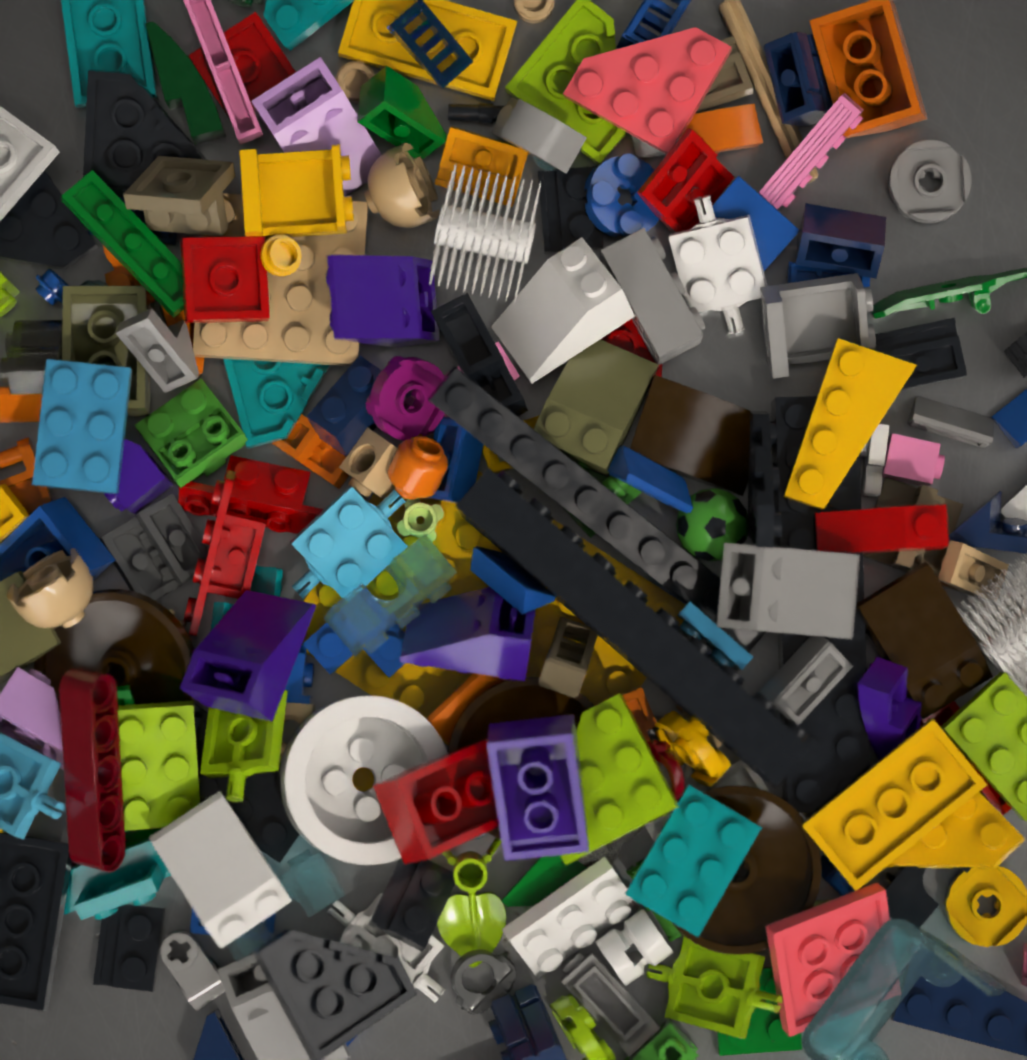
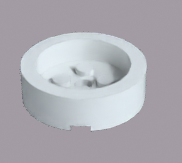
M354 696L339 699L322 706L309 715L297 727L287 743L282 756L279 774L282 803L295 830L318 851L353 864L376 865L400 859L401 855L374 787L364 792L357 790L352 783L354 772L362 767L370 769L374 775L373 785L448 753L441 737L431 723L419 712L402 702L380 696Z

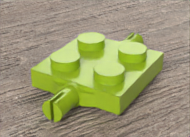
M284 690L273 722L211 707L208 708L200 773L208 778L229 777L226 800L231 802L244 801L245 778L255 773L279 770L288 691Z
M684 936L679 957L673 964V967L659 963L655 966L651 964L648 966L649 969L662 972L660 974L647 971L648 979L669 983V1000L665 1018L746 1039L751 1015L756 1007L773 1011L774 1013H778L781 1008L779 1005L766 1002V1000L782 1003L781 995L760 991L759 981L765 956L754 953L742 955L719 953L697 945Z

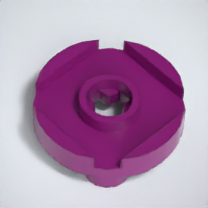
M395 356L388 361L386 367L376 378L371 395L366 401V410L373 416L375 424L381 431L396 439L404 441L412 439V437H416L419 434L427 435L438 426L445 414L428 400L429 396L445 378L444 374L437 366L421 358ZM412 390L411 395L415 398L413 404L404 405L405 395Z

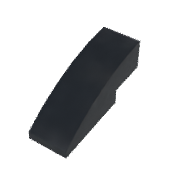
M465 293L432 310L431 313L460 370L517 416L527 412L528 409L524 398L469 294Z

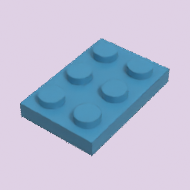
M47 359L33 485L118 494L132 378L131 368Z

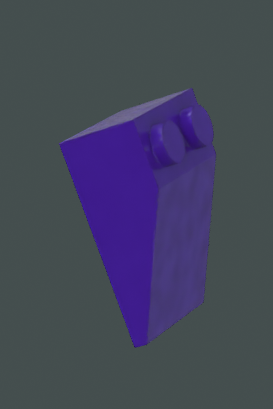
M574 715L489 724L487 748L504 860L589 852Z

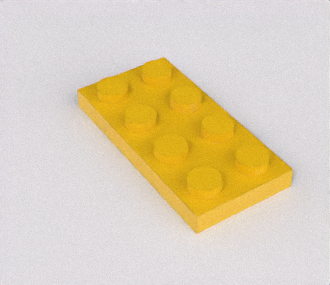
M354 0L340 43L338 56L364 62L367 65L381 69L388 66L401 75L495 101L517 27V21L447 0Z
M931 718L808 818L802 826L853 889L857 891L987 786V784L934 719Z

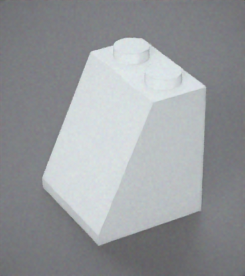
M220 791L149 837L202 924L220 948H223L292 902L258 845Z

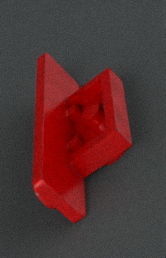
M230 455L223 481H225L227 470L236 473L227 508L228 511L266 519V528L275 532L298 534L324 510L304 505L310 483V471ZM190 481L182 488L179 487L178 503H180L184 511L197 516L208 515L216 517L219 507L218 505L211 504L215 486Z
M227 470L225 481L216 480L211 504L219 506L215 521L207 519L202 543L209 545L206 560L201 558L197 560L192 582L200 584L197 598H188L183 621L191 623L189 635L196 637L207 592L239 599L246 590L250 591L266 527V519L227 510L236 473Z

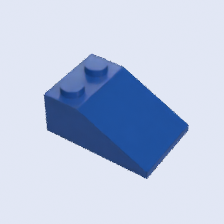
M64 496L40 505L0 544V581L16 572L21 571L24 573L41 559L61 550L64 551L66 556H70L71 549H76L87 565L93 581L116 559Z

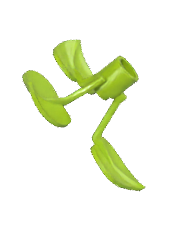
M499 838L494 839L483 855L475 851L463 852L458 857L450 850L442 853L447 858L448 863L454 866V881L456 885L468 892V895L457 893L450 896L437 922L438 930L443 940L460 956L477 949L488 950L492 953L503 935L502 928L506 926V909L500 897L492 892H483L476 895V891L481 889L487 881V863L492 860V856L502 843V840ZM483 961L474 962L469 966L471 968H474L481 964Z

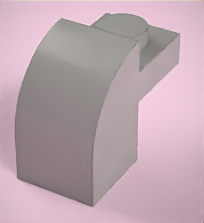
M510 97L507 105L499 112L496 124L491 131L492 134L526 151L542 162L566 174L587 138L538 108Z

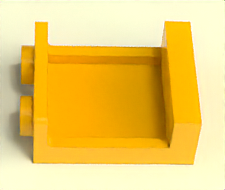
M340 144L331 145L332 149L272 154H258L256 149L240 150L246 237L265 236V239H269L275 235L302 237L346 234V221H354L352 196H344L343 181L351 180L349 155L341 156Z

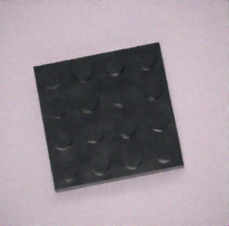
M0 833V1004L39 1011L49 1010L72 865L69 844L66 842L25 836L23 840L9 833Z

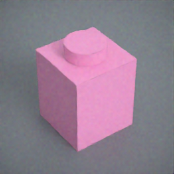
M892 433L888 436L882 478L888 477L899 482L918 486L932 485L933 479H940L944 467L945 455L939 454L941 444Z

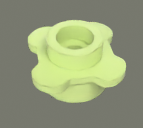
M419 498L415 500L407 499L404 504L406 508L404 518L397 524L398 532L402 536L413 535L419 537L425 544L432 543L437 537L435 532L437 523L444 517L442 507L438 504L430 506L421 503ZM419 516L424 517L425 521L423 524L417 523L416 520Z

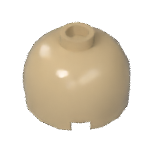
M408 143L391 148L378 157L370 168L368 175L369 190H366L364 194L372 213L379 212L386 222L394 226L413 228L436 220L440 215V209L432 212L431 202L438 200L434 183L422 158L417 157L413 159L407 152L414 149Z
M71 549L70 556H66L64 551L61 550L41 559L23 573L27 581L19 589L13 583L6 595L18 614L26 622L41 628H55L61 625L64 628H69L77 624L85 616L83 610L89 604L94 590L93 577L76 549Z

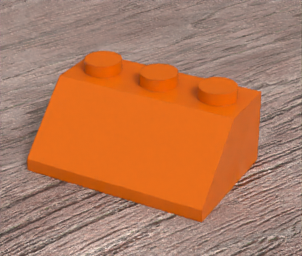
M870 0L809 20L832 103L834 104L845 93L864 109L860 114L863 120L854 130L850 127L843 134L846 138L888 132L928 119L893 0Z

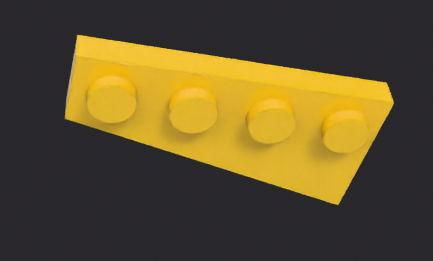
M838 338L835 342L783 497L823 510L917 365Z

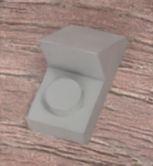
M151 308L119 323L115 332L116 335L164 393L198 378L199 371L188 327L184 320L167 327Z

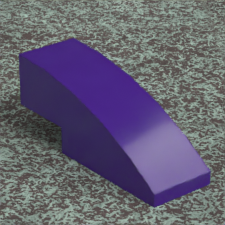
M876 657L859 681L858 691L863 723L870 743L880 761L920 728L921 703L906 697L907 668Z

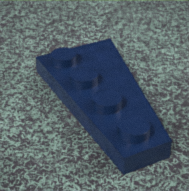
M912 939L899 987L900 993L897 995L891 1019L903 1024L1027 1056V1002Z

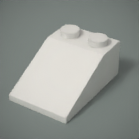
M581 237L547 259L517 295L515 304L513 300L491 328L524 375L533 384L634 318L635 315L623 289Z

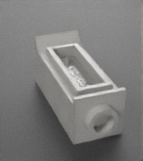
M592 951L586 956L578 952L561 968L566 973L561 978L563 985L567 987L629 1057L660 1029L658 1023Z

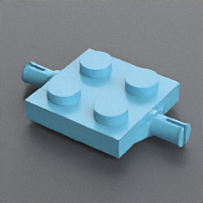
M349 485L290 541L304 557L309 568L296 583L291 585L292 588L304 598L321 581L323 584L332 587L347 603L350 602L408 547L393 531L388 520L406 501L395 490H392L379 505L375 506L365 501Z
M0 732V829L24 840L39 811L51 816L53 819H58L62 814L50 808V806L64 811L65 806L62 802L47 795L61 763Z

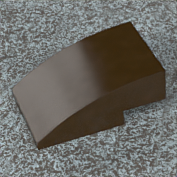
M654 375L630 449L680 476L743 497L748 483L750 410Z

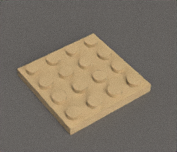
M223 193L228 230L222 237H246L243 195ZM353 201L354 221H346V234L291 237L301 249V263L298 269L288 276L279 277L267 271L270 319L268 321L195 323L193 340L195 357L351 366L359 356L360 343L334 339V332L329 320L332 309L330 289L326 282L327 256L365 255L368 202ZM201 235V237H220V236Z

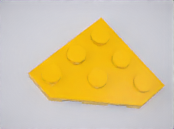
M978 792L887 867H977L978 869H996L1025 841V838Z

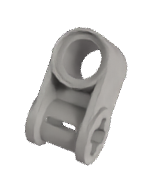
M185 929L171 932L161 945L160 956L163 963L176 979L186 999L198 1011L225 992L217 971L220 967L208 955L193 933ZM173 940H176L179 944L189 943L190 947L186 952L187 959L184 960L180 955L175 958L171 956L170 952L174 947Z

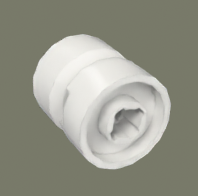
M641 909L625 920L622 931L612 929L595 941L625 986L644 974V966L647 963L655 966L673 954V951L644 909ZM634 943L638 950L626 954L625 951Z

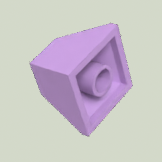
M17 667L0 694V732L61 763L60 768L64 770L61 715L54 688L49 686L51 681L34 669H29L28 672H25Z

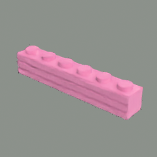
M183 0L239 144L242 145L264 136L211 0Z
M842 94L758 193L777 210L782 205L787 208L796 198L793 194L799 186L803 189L813 178L810 175L815 167L820 169L830 158L826 155L833 147L837 150L845 141L846 137L843 134L850 127L854 130L863 120L860 114L864 109L848 95Z

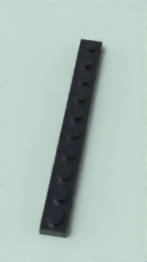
M454 366L429 396L428 400L682 602L686 605L691 602L717 625L721 578L457 367ZM720 627L748 653L766 633V631Z

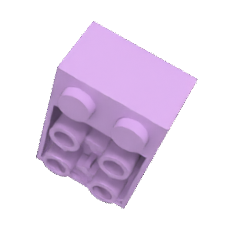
M321 57L251 101L255 112L282 153L332 149L331 145L340 144L341 156L349 155L351 180L343 181L344 196L351 194L368 183L370 168L382 154L366 128L357 122V113Z

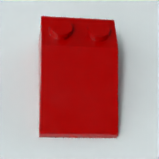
M487 738L373 785L404 864L428 860L499 827Z

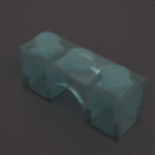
M426 534L397 555L386 568L397 583L398 598L390 601L378 599L362 583L331 607L323 619L355 657L364 649H367L370 654L376 651L390 639L386 634L389 629L396 624L403 629L421 614L417 608L427 599L434 604L452 589L448 582L457 572Z
M309 849L287 861L291 869L278 877L289 897L297 900L302 905L308 917H311L346 895L345 890L322 852L312 855ZM265 919L227 944V947L237 962L275 936Z

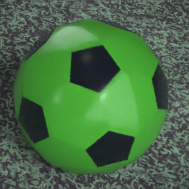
M718 488L701 489L690 496L693 505L691 513L678 511L676 520L678 538L683 547L696 558L710 562L723 560L724 543L744 544L747 540L750 527L747 510L741 501L728 491Z

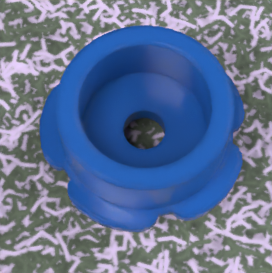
M50 268L42 276L37 274L36 279L39 281V285L35 290L51 305H54L57 301L63 304V286H69V284Z

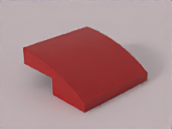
M690 128L687 129L637 191L649 209L672 233L691 229L699 222L693 199L710 195L713 205L735 178L716 159L718 155Z

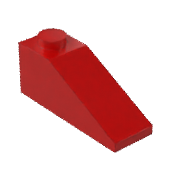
M947 504L815 513L817 551L853 554L942 550L949 547Z

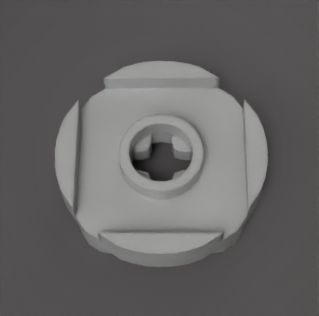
M923 140L913 143L897 157L890 169L888 187L891 199L901 215L921 223H937L947 220L961 209L971 191L972 175L968 162L957 151L953 150L952 146L939 140ZM926 171H932L933 178H940L941 185L935 186L933 192H927L926 188L919 184V180L925 177Z

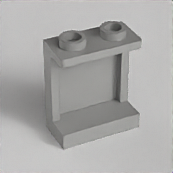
M858 273L760 287L766 359L773 379L788 377V365L830 360L838 338L869 349L876 348L873 324L868 325L867 312L873 311L872 292L870 287L863 286Z

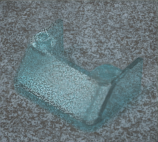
M892 919L880 927L807 1025L802 1035V1046L805 1053L812 1060H889L886 1052L874 1043L873 1039L920 976L937 987L952 986L964 976L988 996L1002 995L1006 988L958 950L905 919Z

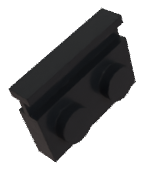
M596 166L570 168L567 174L558 169L555 171H538V186L541 182L539 197L544 254L560 252L581 237L592 250L603 249V233L592 223L585 208V203H587V189L584 190L585 182L590 172Z
M955 317L875 334L877 352L917 365L901 391L967 376L961 343L955 326Z
M400 858L368 925L376 926L384 930L386 934L422 952L426 948L455 886L454 872L430 860L404 864L402 858Z
M125 904L119 906L117 912L101 920L93 985L148 992L155 991L165 908Z

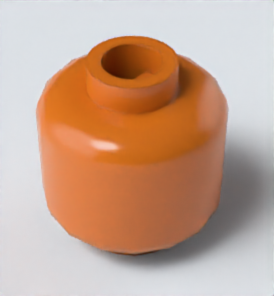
M417 436L404 440L398 446L388 468V477L397 493L406 499L415 500L417 498L431 497L437 492L447 472L448 459L444 454V449L438 442L425 436Z

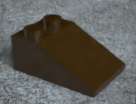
M927 562L922 563L856 603V607L882 659L907 668L906 697L921 703L922 719L927 718L993 677L976 640Z

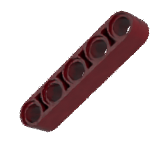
M71 668L62 677L59 689L69 854L71 860L78 865L106 872H114L122 864L126 850L116 682L108 674Z

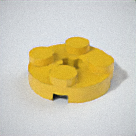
M672 710L655 723V727L659 728L655 732L659 742L666 741L670 744L669 752L675 756L680 766L686 763L696 770L690 776L700 784L711 787L730 768L731 764L727 757L718 749L713 748L705 739L709 736V733L705 726L695 717H691L686 721L680 714Z
M998 866L996 869H978L977 867H972L967 873L962 870L948 887L943 903L947 920L954 932L971 944L984 947L1007 944L1021 933L1027 923V890L1019 877L1007 868ZM981 895L986 898L991 895L996 897L997 900L993 906L997 911L994 915L991 916L986 912L980 915L977 912L980 906L977 900Z

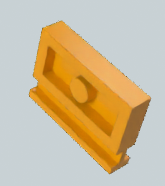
M451 126L434 185L448 188L449 180H451L452 171L456 164L453 188L456 191L463 166H465L464 181L461 189L462 193H465L473 167V178L469 195L473 196L480 170H482L481 184L478 192V197L482 198L486 178L490 171V181L486 200L490 201L497 173H499L495 202L499 203L503 182L507 174V184L502 205L507 206L513 180L516 177L511 207H513L529 153L508 142Z

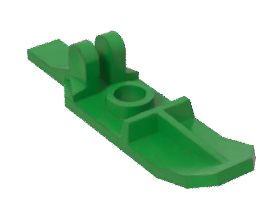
M1027 267L897 291L876 302L870 314L875 319L888 316L893 312L923 307H929L933 310L935 309V299H939L941 303L955 302L963 299L964 293L969 294L972 308L980 314H986L991 309L990 293L1007 282L1027 278Z

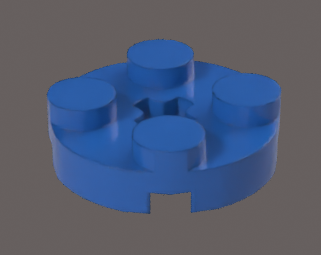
M628 153L622 156L611 157L597 165L590 172L584 190L587 189L585 208L590 220L600 231L613 237H627L643 228L647 232L655 226L659 219L637 193L654 172L653 167L644 160ZM618 187L630 191L632 204H619L617 201L620 198V193L617 191Z

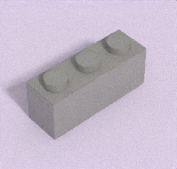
M645 228L602 249L599 260L623 289L635 315L632 321L655 363L661 365L701 344L703 337L701 330L705 329V324L698 310L695 307L689 309L682 295L686 292L675 271L669 273L662 260L666 258L661 243L656 236L650 238Z

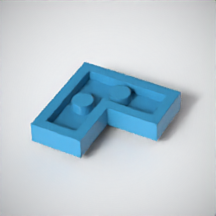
M691 602L687 603L677 615L683 620L679 626L680 629L690 638L695 636L699 640L704 638L707 641L706 644L713 649L710 658L722 667L726 663L737 671L743 670L753 658L751 654L720 627H717L711 619Z

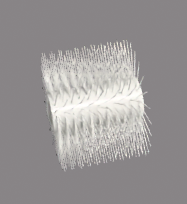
M455 164L451 180H449L445 204H442L434 240L436 246L433 253L434 257L429 284L431 285L433 275L435 274L441 245L444 246V252L440 263L438 287L442 281L450 247L453 250L448 269L447 288L451 281L458 249L461 250L455 290L461 277L465 253L467 251L470 252L463 291L466 290V285L468 284L474 253H478L472 294L478 279L482 257L487 255L480 296L485 286L491 256L496 257L488 298H490L500 258L504 259L497 300L501 292L508 260L513 262L506 301L511 288L515 265L519 262L521 267L516 286L515 304L524 265L528 264L536 229L534 219L541 182L537 191L531 222H526L533 181L530 184L522 220H517L522 198L524 178L520 187L514 217L509 218L516 177H514L506 214L500 216L507 184L506 174L497 212L494 215L492 214V209L496 198L499 173H497L493 186L489 209L485 213L483 211L488 193L490 171L486 178L479 211H476L482 170H480L472 205L470 209H467L474 169L472 167L462 207H459L458 204H460L459 200L462 193L465 166H463L461 176L459 177L453 205H450L457 166Z
M1017 565L1020 571L1017 568L1016 570L1021 577L1019 578L1016 574L1014 576L1009 571L1014 580L1011 578L1009 582L1006 579L1004 581L1006 584L1005 588L1000 583L1003 587L999 591L1000 596L996 592L993 594L989 590L992 596L990 595L992 599H986L985 605L981 601L979 603L976 602L983 610H978L975 607L977 611L976 613L973 611V615L970 613L973 618L972 620L969 618L971 623H966V626L986 656L984 658H987L994 666V670L996 668L999 672H1005L1019 688L1023 687L1027 691L1025 688L1027 687V575L1025 576V573ZM964 609V614L968 617L969 613Z

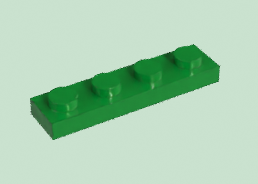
M93 170L61 195L62 202L173 318L184 310L182 263L130 209H126L125 203Z

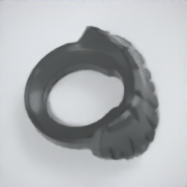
M483 949L472 950L462 955L454 964L450 977L452 988L457 994L456 1004L461 1006L463 1011H468L469 1014L484 1013L491 1009L492 1001L506 996L507 992L512 990L513 983H515L517 973L511 959L505 953L494 955L488 950ZM483 961L492 968L494 982L484 992L469 991L462 984L464 970L474 962Z

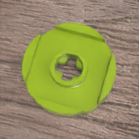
M571 993L561 996L549 1004V1007L553 1010L551 1012L573 1048H576L581 1054H585L586 1057L582 1060H616L603 1038L600 1039L593 1030L596 1024L583 1005L580 1006Z

